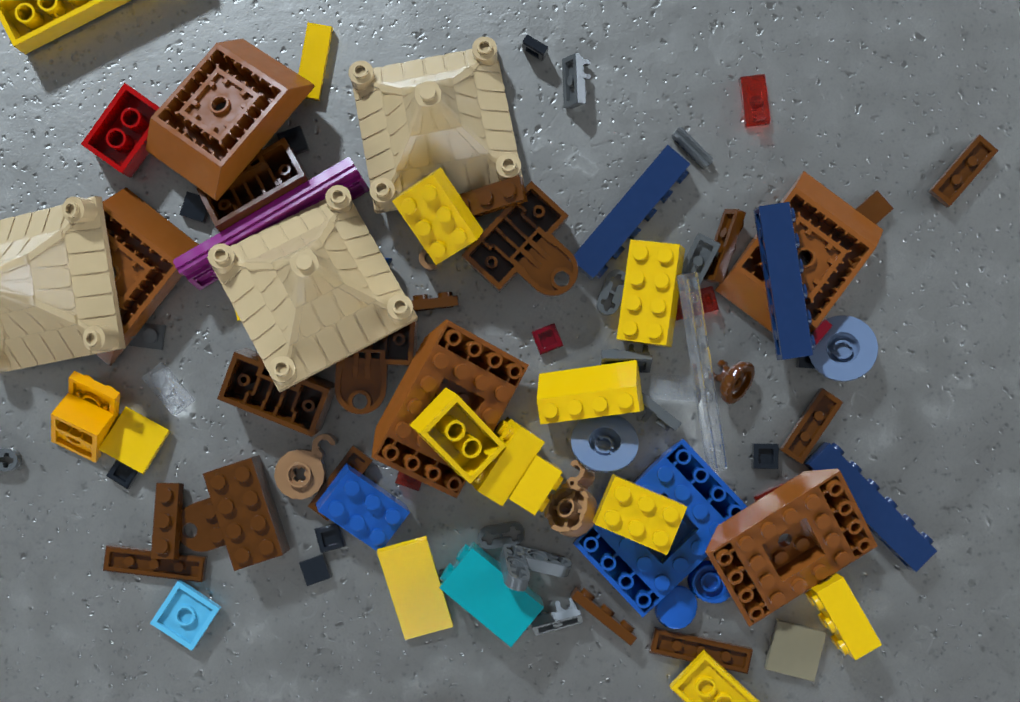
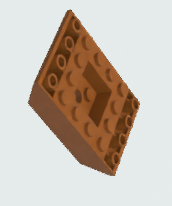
M244 39L218 42L150 118L145 150L215 201H218L315 86ZM220 103H226L223 109L216 110Z
M803 171L780 203L790 202V208H793L795 211L796 221L793 223L794 233H797L799 236L800 246L797 249L798 255L801 251H806L811 256L810 263L803 265L804 271L801 274L802 284H805L807 287L808 297L805 299L806 309H809L812 322L809 325L811 334L876 249L884 230ZM835 230L839 233L838 238L844 237L851 242L849 245L851 247L846 250L839 245L841 241L835 242L831 239L832 234H828ZM756 234L728 271L723 283H720L715 291L773 333L758 236Z
M125 187L102 203L112 265L117 272L115 284L125 346L127 347L132 340L131 337L138 333L183 276L179 274L173 260L199 244ZM124 349L96 355L111 366Z
M446 319L423 339L375 428L371 457L457 498L466 480L460 477L421 438L410 424L445 388H448L458 394L476 415L494 431L529 365Z
M837 468L804 471L719 524L705 552L747 625L750 627L873 550L878 545L841 471ZM788 534L785 541L778 542L781 535Z

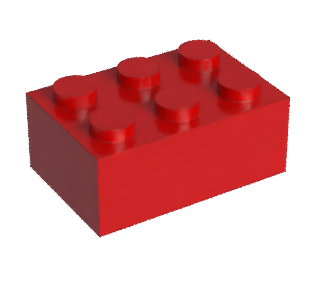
M124 83L81 145L120 173L132 178L149 154L145 149L150 118L160 107Z

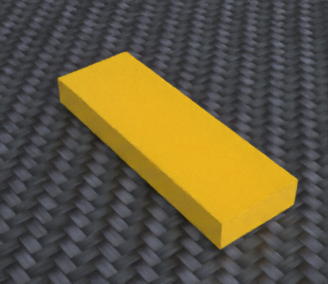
M307 23L298 74L313 83L315 87L305 99L317 101L321 99L333 33L332 26Z

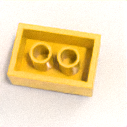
M441 167L400 193L392 201L435 265L475 242L484 232Z
M445 388L410 424L421 438L469 484L506 447L458 394L448 388Z
M508 416L505 421L502 420L495 430L496 436L506 447L471 483L478 492L500 506L504 505L545 443L534 433Z
M612 474L594 516L593 523L668 555L687 506Z
M834 573L805 592L811 605H815L820 611L817 616L825 628L828 627L833 634L830 636L832 643L845 656L848 654L854 660H857L882 645L843 576Z

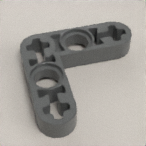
M504 544L499 557L504 583L508 588L515 591H525L530 580L529 570L557 577H567L572 566V562L564 556L514 544Z

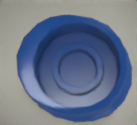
M702 561L688 574V586L697 598L716 604L722 603L731 597L711 561Z
M677 585L655 606L656 618L665 627L671 629L685 628L696 615L697 599L690 589Z

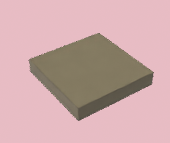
M776 619L764 668L815 682L827 633Z

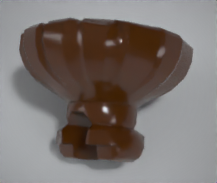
M720 360L717 365L723 369L722 373L717 375L711 372L709 378L713 382L721 383L720 394L722 400L727 404H734L750 388L755 375V367L750 362H738L729 367L726 361Z

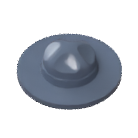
M840 315L826 319L833 326L815 347L813 355L809 356L811 363L820 374L834 381H852L864 376L873 367L878 354V342L874 332L865 322L852 316Z
M618 415L582 419L574 427L571 435V448L576 459L586 468L600 473H612L626 468L634 460L638 451L639 441L634 427L626 419Z

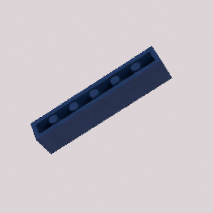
M667 145L574 254L578 269L590 280H593L595 276L600 279L609 268L606 263L610 258L613 257L616 260L625 250L622 244L627 238L633 240L641 231L638 225L643 220L648 222L657 212L654 208L659 201L665 203L673 193L670 189L675 182L681 184L687 177L689 172L686 169L690 163Z
M790 202L758 206L754 209V217L777 360L812 356L816 344L813 335H810L809 330L812 318L810 310L806 309L805 299L808 297L807 287L805 284H802L801 279L804 267L802 259H798L797 253L800 242L797 233H794L793 223L796 221L795 211L793 208H790Z
M823 442L803 464L810 471L838 468L870 531L908 569L917 572L937 552L931 545L934 541L923 531L919 533L914 528L916 523L908 515H901L896 510L898 505L890 497L886 496L884 498L878 492L880 487L872 479L868 478L866 480L860 474L862 469L854 461L848 462L842 456L845 452L836 443Z

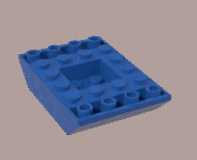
M681 439L662 453L632 481L637 485L687 506L668 555L595 524L587 533L577 537L573 542L579 551L642 618L707 557L705 551L717 526L747 508L746 504L684 439Z

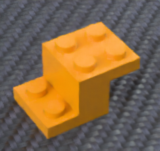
M74 371L68 378L67 395L51 413V442L96 463L101 457V451L98 449L119 418L120 392L109 385L105 386L95 381L89 375H83Z

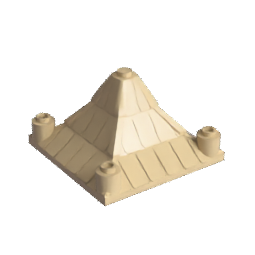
M480 37L474 41L472 49L446 55L427 57L425 59L372 68L366 61H357L350 66L348 75L353 87L370 181V195L376 214L398 210L392 201L400 193L440 167L458 194L517 175L523 177L498 59L497 45L492 38Z
M335 185L329 188L325 199L237 244L232 246L216 244L208 252L207 258L214 269L279 392L290 388L418 320L412 301L409 297L405 296L352 202L350 191L342 185Z
M69 197L63 205L0 220V373L125 349L102 197Z

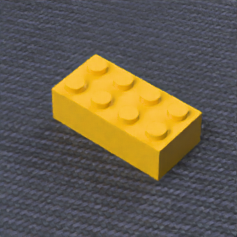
M630 239L617 340L672 348L685 248L680 244Z

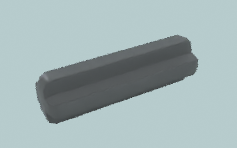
M679 127L672 134V139L702 169H706L713 162V158L682 127Z

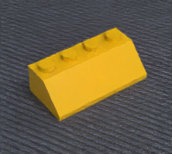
M633 360L539 374L537 405L540 425L643 411L644 403L638 361Z

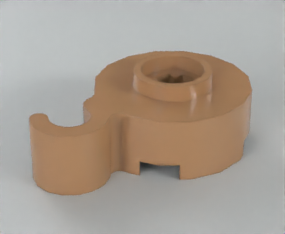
M330 433L318 435L313 440L312 450H293L287 452L279 459L275 466L274 478L277 487L284 495L291 499L302 500L312 497L321 489L327 478L324 461L326 454L321 448V442L327 440L330 445H336L338 440L334 435ZM296 469H305V480L296 477Z
M573 460L571 466L580 471L579 475L570 477L565 484L561 485V489L555 494L551 493L549 495L550 501L544 511L545 518L548 519L551 529L570 538L579 537L588 532L594 524L593 519L598 509L594 496L588 491V487L594 482L595 472L583 466L578 460Z

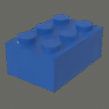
M347 463L316 503L318 512L376 551L386 546L410 513L406 504Z

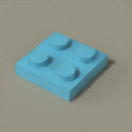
M178 580L150 624L192 651L218 614L221 606L182 580Z

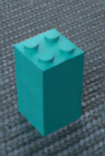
M474 541L470 546L465 544L458 552L457 562L454 566L449 563L441 573L439 588L502 641L512 647L544 608L543 598L528 586L525 591H515L508 588L503 580L501 564Z

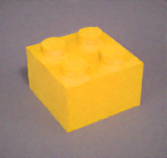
M537 454L510 494L509 499L533 515H536L537 511L542 513L550 501L548 494L551 489L556 491L564 479L561 476L562 470Z

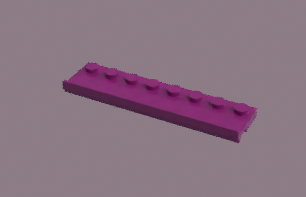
M347 157L175 258L173 263L179 274L186 276L187 280L200 291L219 280L207 258L209 250L214 245L226 244L232 246L324 200L326 192L332 186L342 185L350 191L352 201L367 193L370 189L351 158Z

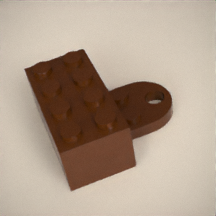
M282 138L267 148L261 149L218 201H215L199 188L196 189L215 227L221 232L310 180L299 157L286 139Z
M531 181L525 187L528 202L505 208L480 237L462 254V258L499 293L519 274L537 292L546 296H559L572 288L578 276V264L574 255L553 236L567 221L569 215ZM564 272L569 276V283L566 286H558L555 283L554 278L557 273Z
M418 320L336 363L335 395L339 404L345 410L354 414H367L381 406L387 394L388 365L409 366L417 352ZM358 394H363L367 398V405L363 409L356 408L353 403L354 397Z
M244 348L233 353L217 399L313 437L322 429L335 394V383L312 375L279 392L259 353Z
M260 455L203 473L210 498L195 502L182 511L180 540L187 548L197 552H206L226 545L234 571L284 555L290 550ZM188 523H192L197 527L195 537H189L185 533V527Z

